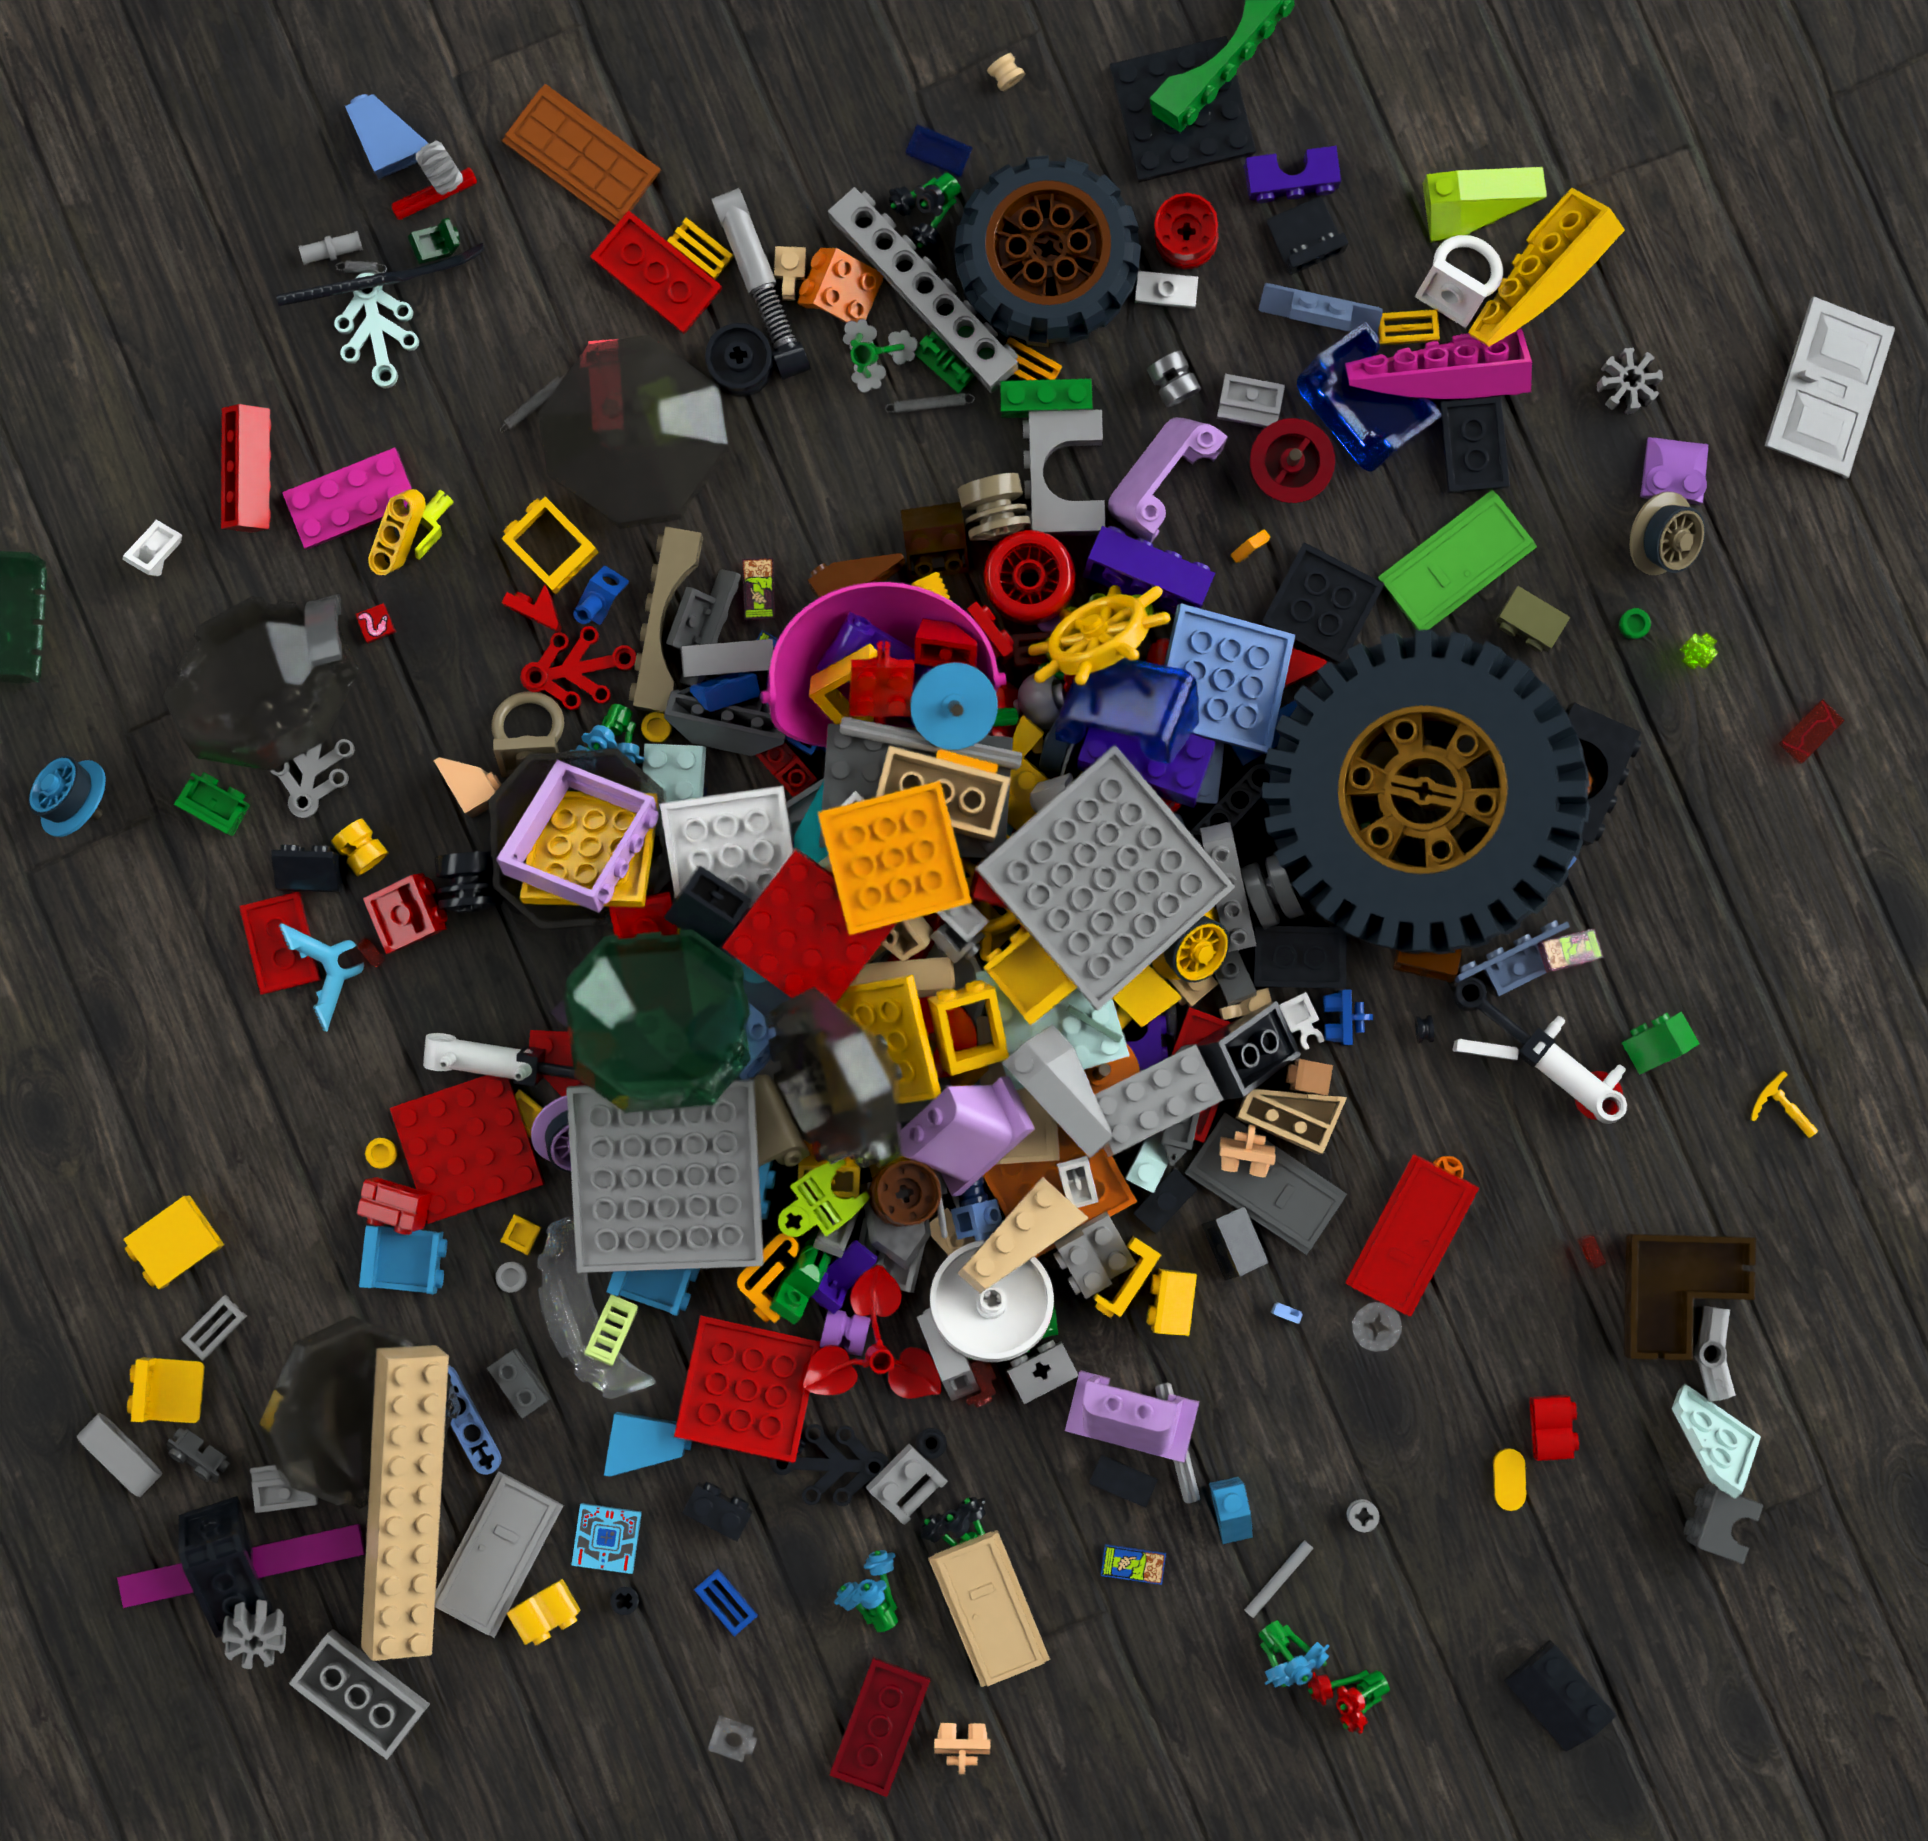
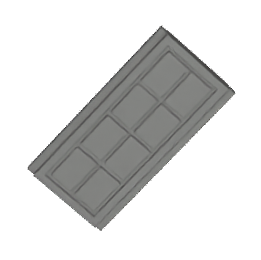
M498 1471L435 1591V1608L495 1638L564 1505Z

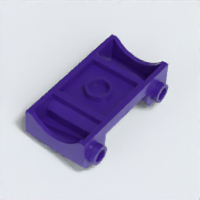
M849 612L832 643L820 658L816 669L822 671L868 644H871L877 650V643L880 641L883 644V651L884 641L890 643L889 657L898 660H914L915 650L875 627L866 618ZM914 664L913 691L921 677L935 666ZM899 717L915 727L912 717Z

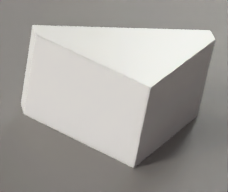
M1087 1156L1056 1164L1065 1197L1077 1208L1099 1202Z

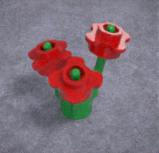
M1364 1670L1357 1675L1330 1682L1326 1674L1316 1676V1673L1312 1672V1681L1308 1682V1692L1312 1699L1321 1702L1322 1706L1326 1705L1327 1699L1333 1698L1332 1689L1339 1687L1337 1689L1339 1699L1336 1702V1706L1342 1715L1340 1721L1345 1729L1351 1733L1356 1731L1358 1734L1363 1733V1727L1368 1723L1363 1714L1373 1705L1382 1701L1381 1696L1390 1691L1386 1678L1379 1670L1370 1674ZM1360 1682L1357 1685V1689L1349 1688L1347 1690L1344 1685Z

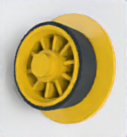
M1214 907L1210 909L1151 962L1156 972L1167 979H1182L1193 983L1203 981L1212 976L1226 959L1230 944L1228 931L1220 923L1218 911Z

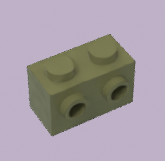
M1517 586L1495 621L1501 624L1499 628L1508 635L1515 637L1518 634L1526 639L1525 644L1537 652L1542 650L1548 652L1552 649L1570 617L1520 586Z

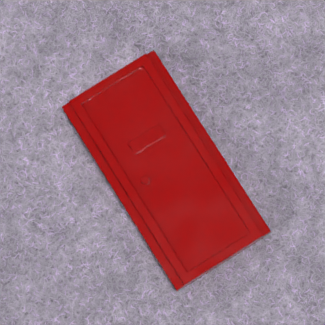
M1413 1154L1345 1283L1411 1317L1475 1198L1479 1187Z

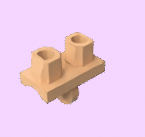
M1249 1124L1247 1133L1235 1131L1234 1139L1221 1137L1219 1156H1221L1222 1170L1237 1172L1240 1159L1251 1161L1249 1173L1253 1176L1264 1178L1270 1165L1275 1163V1146L1265 1145L1266 1136L1256 1135L1255 1125Z
M940 1723L938 1739H934V1754H959V1756H947V1765H959V1774H965V1765L977 1766V1756H965V1754L990 1755V1739H987L985 1724H969L968 1739H956V1724Z

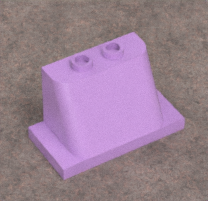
M1000 1077L992 1085L948 1086L898 1132L893 1139L899 1152L904 1157L926 1164L929 1168L940 1172L951 1195L960 1196L1035 1128L1010 1077Z
M1082 1370L1079 1371L1065 1431L1185 1462L1200 1401L1169 1394L1168 1400L1165 1401L1109 1386L1110 1378Z

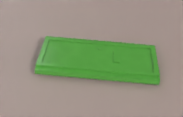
M1492 489L1382 573L1377 579L1384 583L1383 587L1416 630H1429L1537 546L1498 494Z

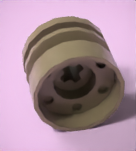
M1018 473L993 475L969 482L957 488L962 510L977 511V513L965 519L966 526H977L968 531L970 541L998 540L1031 526L1029 516H1018L1027 511L1026 504L1011 503V501L1023 495Z

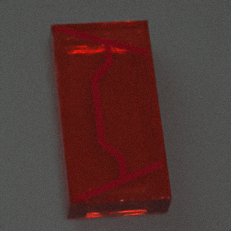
M1822 699L1778 744L1799 764H1802L1845 720Z

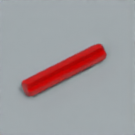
M466 168L460 171L463 176V182L456 189L444 195L437 193L433 185H430L394 202L391 207L396 218L401 220L475 185L477 179L472 169Z

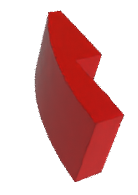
M785 742L782 745L756 754L758 759L793 798L817 780Z

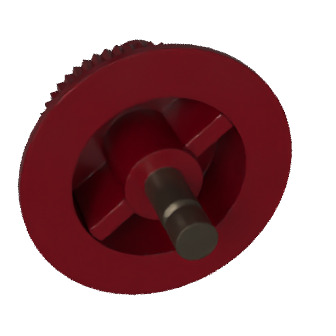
M1287 418L1270 424L1257 436L1251 449L1250 469L1256 484L1266 495L1280 502L1301 503L1316 497L1326 488L1334 473L1335 453L1330 439L1318 426L1303 419Z

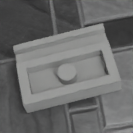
M1225 374L1216 419L1266 428L1278 421L1285 385Z
M313 1460L250 1468L255 1513L317 1505L318 1496Z

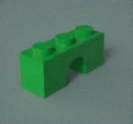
M1092 378L1000 381L1001 418L1029 417V412L1092 410Z

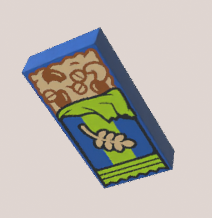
M1105 1544L1101 1576L1162 1585L1166 1553Z

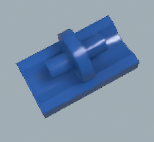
M1340 990L1339 993L1323 996L1324 1012H1340V1024H1324V1040L1341 1042V1046L1353 1045L1352 1021H1355L1356 1033H1365L1364 1021L1373 1020V1014H1364V1002H1355V1014H1352L1351 990Z

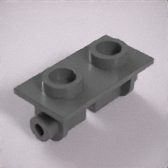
M179 1428L173 1436L177 1441L174 1442L169 1438L167 1442L169 1456L180 1464L186 1462L195 1468L193 1472L203 1481L208 1482L211 1480L217 1484L220 1475L217 1471L219 1470L224 1473L230 1465L226 1460L227 1457L210 1445L203 1453H200L198 1450L204 1441L189 1429L184 1431L182 1428Z

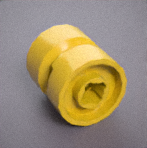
M363 818L345 827L331 840V843L340 855L348 856L346 863L356 876L362 875L376 866L389 853L379 839H372L373 831Z

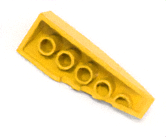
M1571 188L1530 233L1526 240L1528 246L1523 254L1516 255L1512 262L1513 270L1507 279L1502 278L1494 300L1487 301L1470 328L1469 335L1490 347L1531 321L1565 294L1625 231L1612 210L1606 205Z

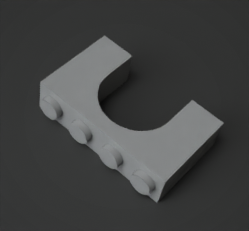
M1102 410L1029 412V420H1023V439H1029V450H1024V469H1030V480L1024 481L1025 499H1031V511L1025 512V516H1029L1031 526L1026 529L1045 532L1053 537L1098 535L1101 527H1105V500L1068 501L1057 497L1049 490L1044 481L1043 467L1050 455L1060 448L1102 445Z

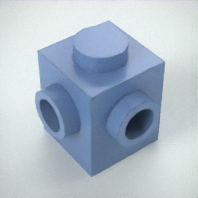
M997 1199L951 1209L957 1239L974 1236L975 1241L985 1240L1002 1223Z

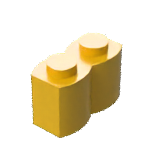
M560 1579L510 1609L507 1615L524 1644L533 1642L536 1646L551 1637L548 1632L551 1629L559 1626L563 1630L577 1621L575 1615L581 1610L564 1580Z

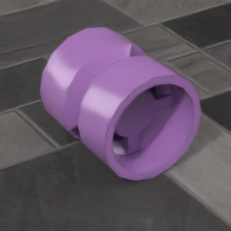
M828 1310L820 1347L828 1345L840 1346L847 1353L862 1357L871 1317L857 1314L848 1317L846 1311L838 1310L833 1314Z

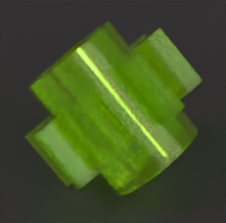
M1707 632L1701 637L1694 633L1680 649L1686 655L1682 662L1692 670L1698 665L1705 669L1719 652L1713 647L1717 640Z

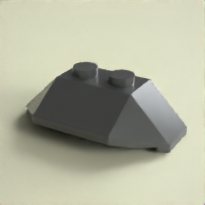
M688 687L681 691H671L664 713V718L692 744L748 756H754L782 745L786 737L773 724L769 705L762 703L761 694L758 697L709 712L693 696Z

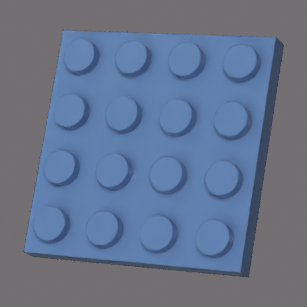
M1185 604L1177 605L1152 721L1199 737L1267 754L1268 748L1272 746L1295 634Z

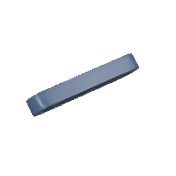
M448 1365V1373L451 1376L447 1381L450 1389L457 1386L459 1391L446 1397L445 1415L474 1469L480 1474H491L501 1464L500 1452L459 1375L453 1367ZM460 1397L465 1401L466 1410L463 1414L457 1415L450 1410L449 1406L453 1398ZM474 1424L480 1429L481 1435L477 1441L472 1442L465 1438L464 1430L467 1425ZM484 1440L488 1444V1446L482 1447L487 1456L491 1454L494 1456V1460L491 1462L492 1468H489L487 1465H480L479 1461L483 1458L480 1450H477L475 1453L471 1450V1448L480 1445Z

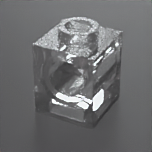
M719 1716L707 1750L743 1762L745 1754L752 1755L757 1738L752 1736L754 1727ZM732 1732L738 1733L742 1738V1744L738 1747L728 1745L726 1742L727 1734Z

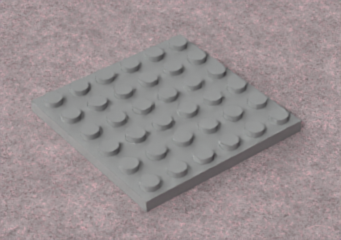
M1116 745L1107 750L974 868L1063 973L1077 986V989L1095 1010H1099L1235 888L1234 884Z
M754 1079L567 1087L577 1273L763 1266Z

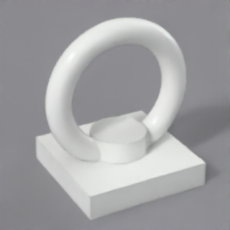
M1469 235L1450 237L1437 248L1434 254L1433 266L1415 297L1430 307L1438 309V312L1466 328L1484 298L1490 296L1500 286L1503 277L1501 259L1492 246L1482 239ZM1459 247L1472 248L1480 252L1487 259L1491 268V276L1488 282L1483 285L1447 263L1445 259L1448 253Z

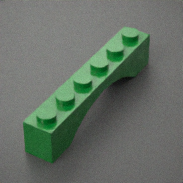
M1245 0L1242 20L1228 44L1215 57L1203 65L1188 72L1168 77L1150 97L1152 115L1180 133L1187 125H1192L1197 119L1199 111L1216 98L1218 90L1222 85L1233 79L1237 68L1254 55L1260 42L1264 38H1269L1276 24L1292 12L1295 5L1294 0Z

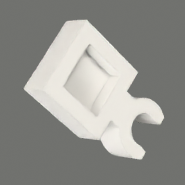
M1306 992L1279 1005L1291 1033L1297 1030L1300 1031L1299 1041L1303 1049H1309L1306 1039L1310 1034L1315 1035L1319 1043L1324 1042L1323 1034L1312 1026V1023L1318 1021L1319 1018Z

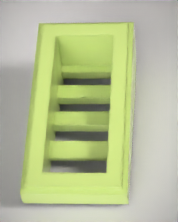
M610 1295L584 1355L613 1366L635 1319L638 1306L615 1295ZM611 1310H613V1311H615V1312H618V1313H620V1314H622V1315H625V1316H627V1318H626V1317H623V1316H621V1315H619V1314H616V1313L612 1312ZM607 1319L622 1325V1329L607 1324ZM602 1331L608 1333L612 1336L617 1337V1341L609 1339L600 1334ZM596 1342L612 1348V1352L609 1353L595 1347Z

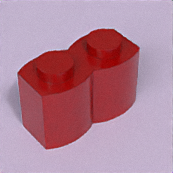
M1568 1395L1530 1397L1534 1459L1537 1461L1574 1459V1451L1579 1450L1578 1434L1573 1432L1572 1420H1577L1575 1401L1571 1402Z

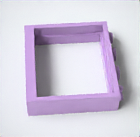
M557 760L497 857V861L504 875L600 912L604 904L611 900L614 887L619 879L626 875L633 855L641 850L648 830L656 825L659 812L653 797ZM569 787L637 813L591 890L523 863Z

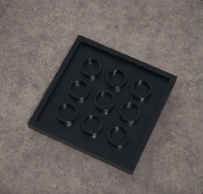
M1227 36L1110 64L1109 68L1138 183L1256 153L1237 74H1235L1231 81L1225 82L1218 90L1216 98L1210 104H1206L1199 111L1195 122L1192 125H1187L1181 133L1152 115L1150 97L1170 76L1195 69L1215 57L1228 44Z

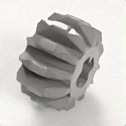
M435 140L430 144H426L420 151L415 153L416 161L437 193L444 195L456 189L463 182L461 172L441 142Z

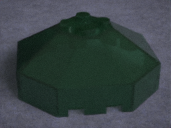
M693 929L680 930L678 935L662 936L661 932L637 933L635 938L618 939V935L604 936L567 978L563 993L575 1077L624 1113L713 1106L751 1061L746 1034L750 1009L748 997L744 991L742 965Z

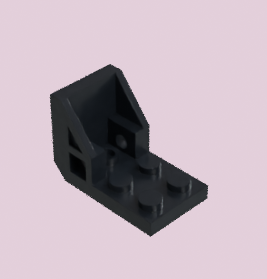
M238 1496L179 1515V1556L182 1568L215 1638L223 1636L225 1617L230 1616V1618L234 1619L235 1605L241 1602L245 1603V1608L251 1615L256 1613L257 1600L267 1601L266 1617L274 1613V1609L253 1566V1549Z

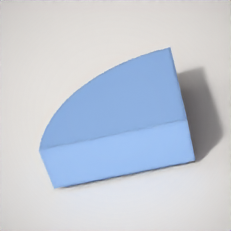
M1279 1302L1274 1303L1271 1310L1272 1314L1297 1324L1300 1323L1303 1316L1301 1311Z

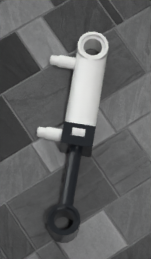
M1469 977L1463 979L1457 985L1453 999L1459 1009L1469 1012L1479 1009L1519 1041L1523 1047L1518 1052V1056L1532 1068H1538L1594 1114L1598 1121L1611 1124L1624 1116L1627 1110L1626 1099L1621 1093L1612 1089L1622 1078L1626 1069L1620 1064L1617 1065L1602 1082L1554 1043V1037L1565 1023L1561 1016H1557L1554 1021H1551L1544 1031L1538 1028L1530 1036L1486 1000L1487 991L1485 985L1480 980ZM1467 987L1475 989L1478 999L1474 1002L1466 1001L1462 996V990ZM1609 1099L1616 1103V1114L1609 1115L1604 1112L1602 1108L1604 1100Z
M444 1033L426 1035L423 1063L426 1069L433 1071L459 1070L515 1079V1084L534 1087L543 1079V1075L594 1082L595 1085L627 1084L629 1065L617 1060H602L598 1062L597 1070L546 1063V1049L525 1046L523 1049L464 1041Z

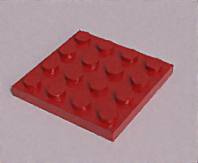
M795 848L725 941L722 948L823 1021L897 923L849 935L834 875L798 848Z
M485 1075L390 1108L415 1187L432 1195L429 1209L427 1210L426 1220L428 1224L545 1185L509 1078Z
M700 1316L673 1438L794 1464L810 1394L809 1391L804 1389L803 1381L809 1360L819 1349L820 1342Z

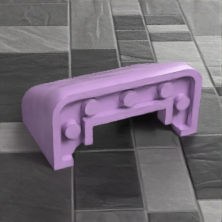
M1179 417L1170 419L1110 496L1108 501L1109 513L1138 537L1152 543L1160 532L1158 528L1166 514L1164 504L1152 494L1181 457L1191 464L1200 458H1210L1212 461H1215L1223 450L1228 436L1210 424Z

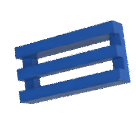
M716 1569L694 1589L733 1636H736L758 1616L719 1569ZM716 1578L748 1614L746 1618L741 1615L713 1582ZM707 1586L739 1622L737 1626L730 1621L705 1592L704 1589Z

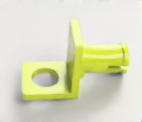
M438 490L437 494L425 506L420 520V524L430 532L415 548V557L418 560L442 536L441 526L436 521L454 503L448 495L444 497L445 493L441 490Z

